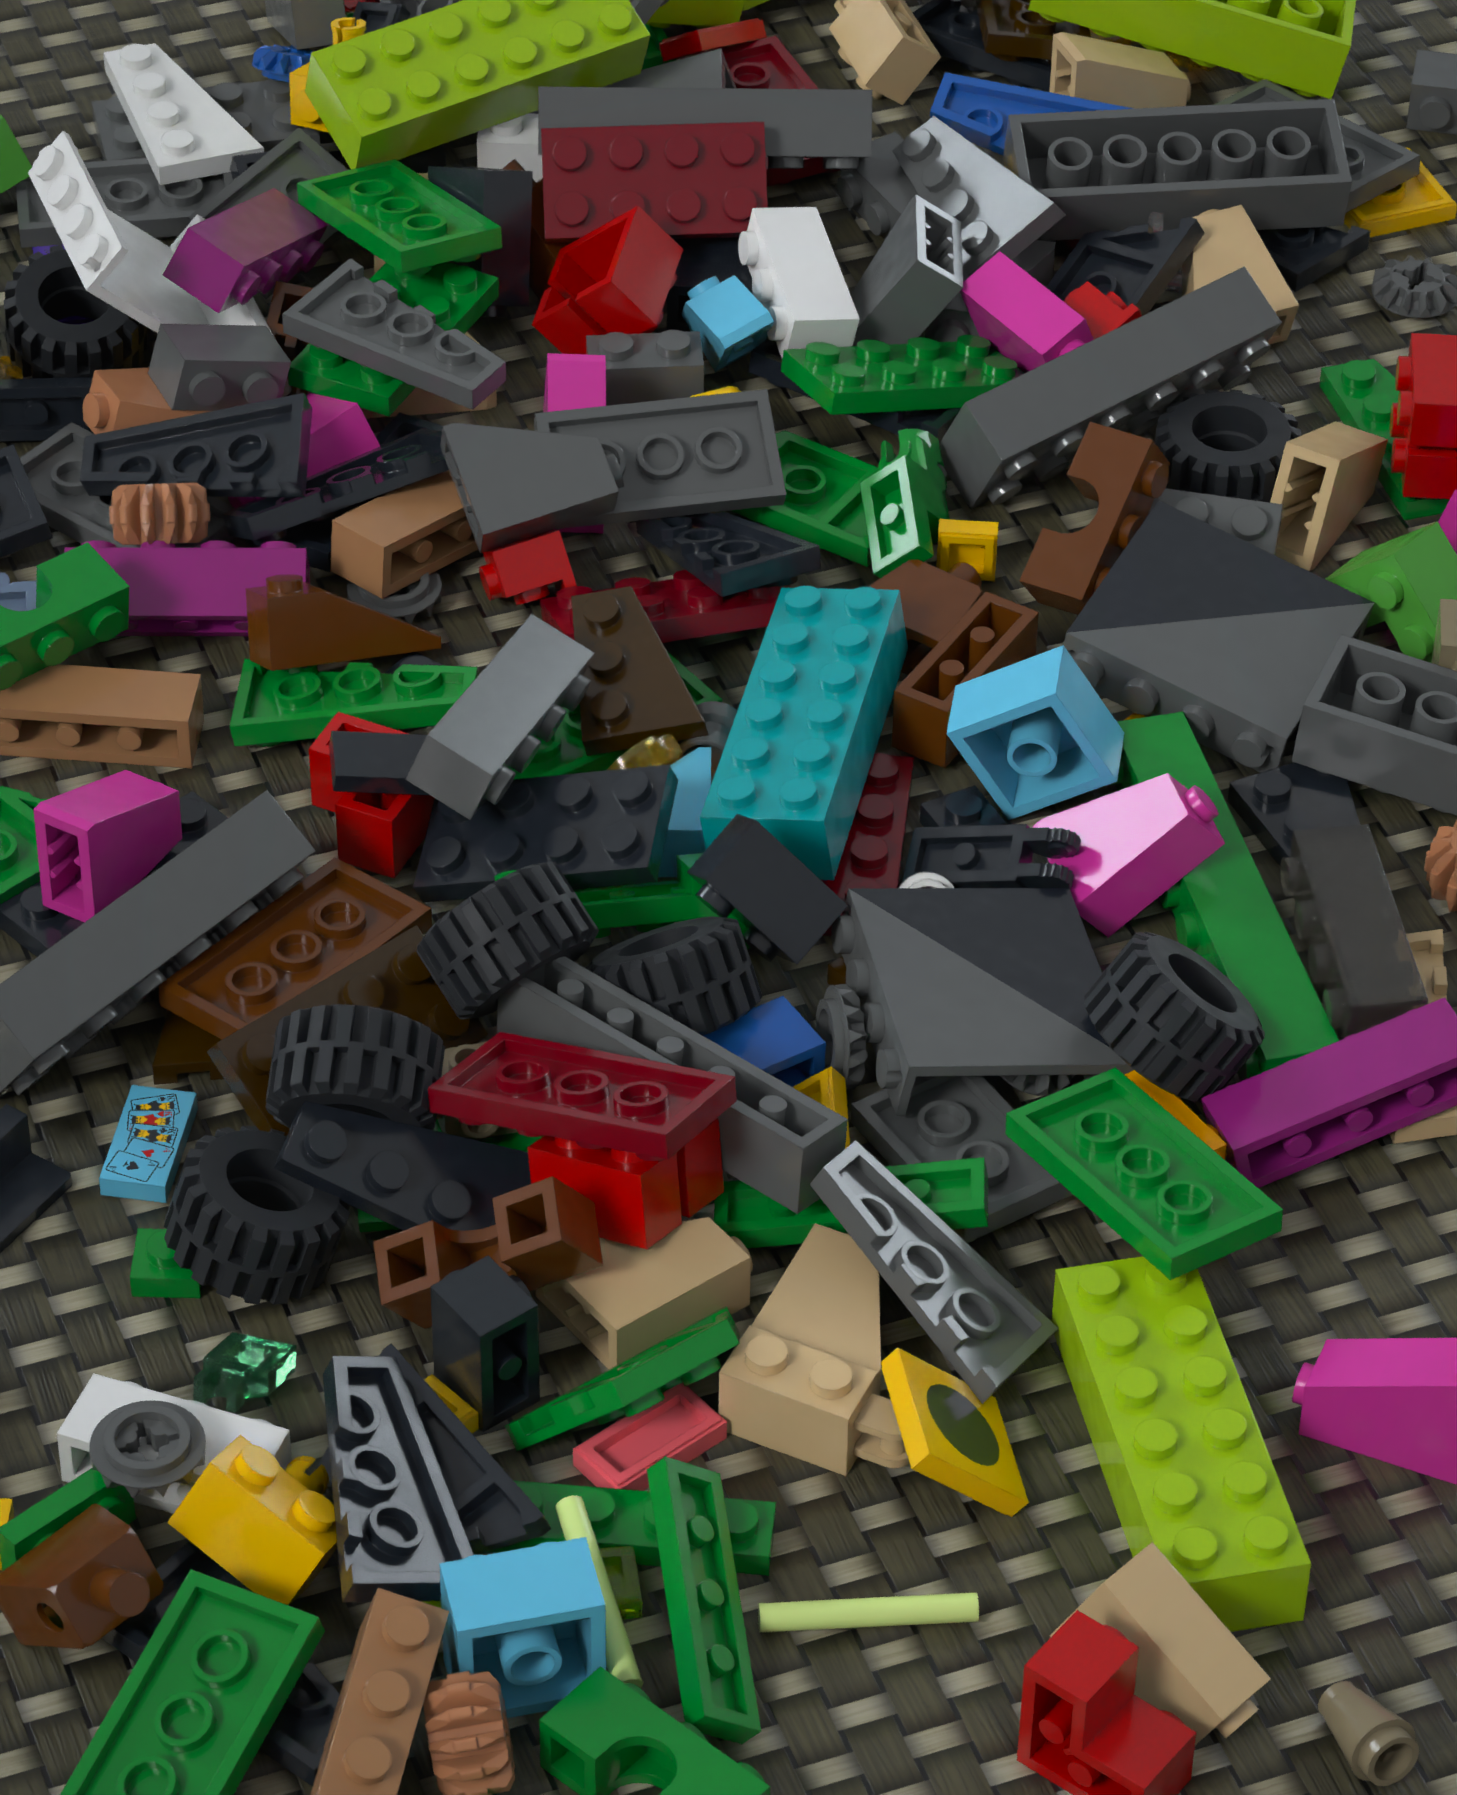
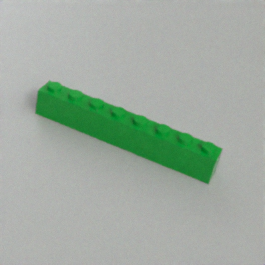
M1183 711L1117 721L1124 731L1118 780L1109 784V786L1115 785L1119 791L1168 773L1188 790L1194 785L1198 786L1207 794L1218 810L1219 815L1213 821L1225 844L1159 896V900L1163 908L1172 909L1176 918L1175 925L1178 942L1202 956L1221 971L1246 997L1262 1024L1265 1038L1237 1072L1240 1080H1246L1280 1066L1289 1060L1297 1059L1338 1042L1339 1039Z

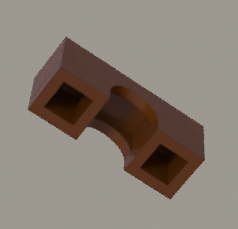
M1089 423L1067 472V476L1085 498L1099 502L1098 510L1093 520L1085 528L1077 532L1060 533L1042 528L1019 580L1038 603L1075 615H1079L1145 521L1154 499L1159 498L1166 488L1170 463L1153 440L1097 423Z
M552 1176L492 1198L496 1224L490 1227L460 1231L448 1229L431 1220L374 1241L381 1305L426 1329L432 1327L430 1286L441 1281L449 1273L463 1269L487 1255L509 1276L516 1275L519 1277L529 1292L603 1266L595 1203Z

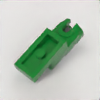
M899 430V454L897 456L893 452L892 444L884 439L881 444V459L878 464V472L860 482L873 574L879 578L887 575L908 560L918 559L925 562L933 557V545L938 542L939 519H950L945 494L947 490V473L944 469L939 440L925 430Z

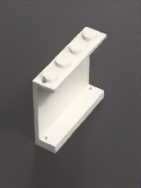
M62 131L51 145L44 147L39 152V156L34 161L33 167L28 174L86 291L156 333L159 331L160 324L267 326L271 332L253 296L245 305L238 303L218 314L163 276L188 227L206 219L197 214L169 247L107 209L78 153L77 147L68 133Z

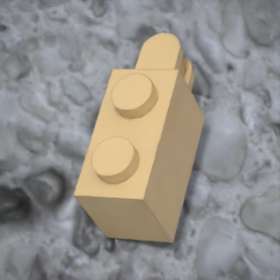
M837 0L834 7L839 16L831 24L829 30L840 45L838 54L855 69L858 74L856 82L862 90H872V97L875 99H881L884 95L903 105L941 58L940 54L904 0Z
M749 1325L740 1339V1344L736 1345L719 1372L718 1414L727 1421V1433L847 1476L858 1457L888 1468H901L909 1464L892 1402L890 1399L877 1395L878 1371Z

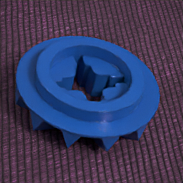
M264 45L254 52L252 66L262 70V75L267 78L290 83L289 73L309 63L311 53L315 52V50L309 48L297 50L292 45Z

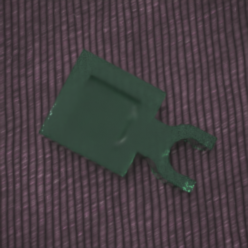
M232 1332L203 1357V1370L194 1377L193 1401L205 1403L213 1397H226V1411L237 1412L245 1404V1398L268 1396L295 1372L297 1345Z

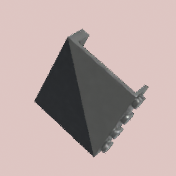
M1158 501L1066 632L1063 645L1097 694L1146 717L1183 711L1198 743L1261 773L1280 767L1287 743L1300 723L1303 705L1340 634L1362 641L1374 602L1166 503Z
M848 888L845 900L848 906L832 924V946L835 953L842 954L846 966V984L860 998V1010L865 1014L864 1027L868 1035L866 1043L872 1044L877 1058V1082L880 1088H887L896 1116L906 1114L915 1079L920 1076L1083 1074L1086 1080L1115 1067L1124 1075L1134 1070L1104 1041L1085 1009L1084 996L1101 976L1102 971L1069 888Z

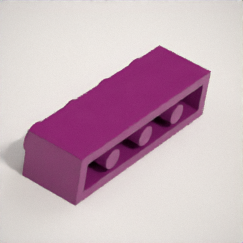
M272 188L188 227L163 276L219 314L238 303L245 305L252 296L260 292L263 294L268 293L276 284V281L288 283L295 274L301 271L309 272L323 253L325 246L319 241L328 224L277 189Z
M101 540L82 543L88 542L130 586L128 629L120 632L117 636H248L246 588L266 586L267 577L283 574L300 575L303 577V582L310 584V566L306 548H296L294 544L285 541L265 542L260 548H236L234 544L226 541H208L201 544L200 548H176L173 543L166 544L165 541H153L152 544L144 542L140 545V548L116 547L111 542ZM65 547L64 553L76 547Z
M1444 997L1202 1097L1206 1123L1215 1127L1221 1139L1227 1144L1225 1161L1257 1188H1260L1457 1106V1014Z

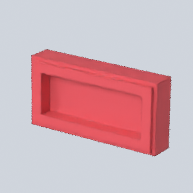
M682 1382L663 1392L665 1399L633 1416L623 1417L573 1448V1466L596 1487L644 1491L649 1488L647 1469L665 1456L685 1463L692 1461L727 1438V1421L687 1385L684 1386Z

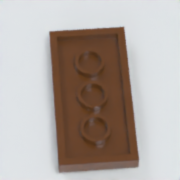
M334 857L189 964L168 977L166 981L158 986L159 1004L222 1040L417 925L424 935L432 927L431 907Z

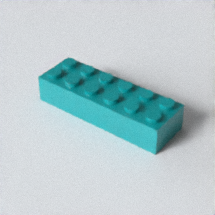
M813 586L781 588L700 815L706 849L736 814H740L757 820L820 880L835 879L908 651L900 590H884L872 587L829 589L815 588Z

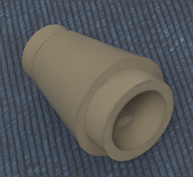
M1337 1682L1322 1694L1318 1702V1711L1324 1717L1326 1724L1356 1777L1361 1780L1371 1781L1377 1786H1388L1398 1782L1412 1770L1418 1759L1419 1747L1415 1741V1732L1411 1724L1358 1689L1352 1682Z

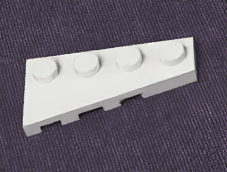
M155 43L148 45L131 44L120 50L104 52L105 72L159 185L230 172L233 156L264 152V147Z

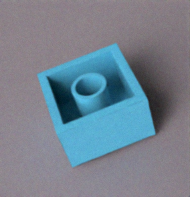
M1064 645L956 685L946 733L1008 820L1109 785L1118 780L1124 731Z
M586 1537L561 1542H545L533 1547L488 1555H472L461 1560L439 1563L441 1609L449 1611L443 1632V1659L447 1674L470 1670V1673L489 1671L501 1685L507 1718L550 1711L600 1666L606 1670V1605Z

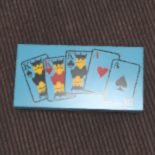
M131 1085L99 1177L101 1195L167 1203L198 1110L197 1093Z

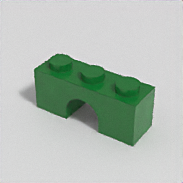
M88 542L37 565L36 609L15 611L0 605V691L8 689L17 681L42 669L58 665L68 657L99 642L109 641L120 632L128 629L130 586Z
M601 1666L539 1719L540 1767L579 1795H609L614 1790L633 1783L654 1785L663 1790L659 1795H770V1786L765 1783L762 1776L752 1766L744 1762H735L708 1743L702 1732L695 1726L687 1722L677 1721L653 1704L640 1687L629 1682L623 1683Z

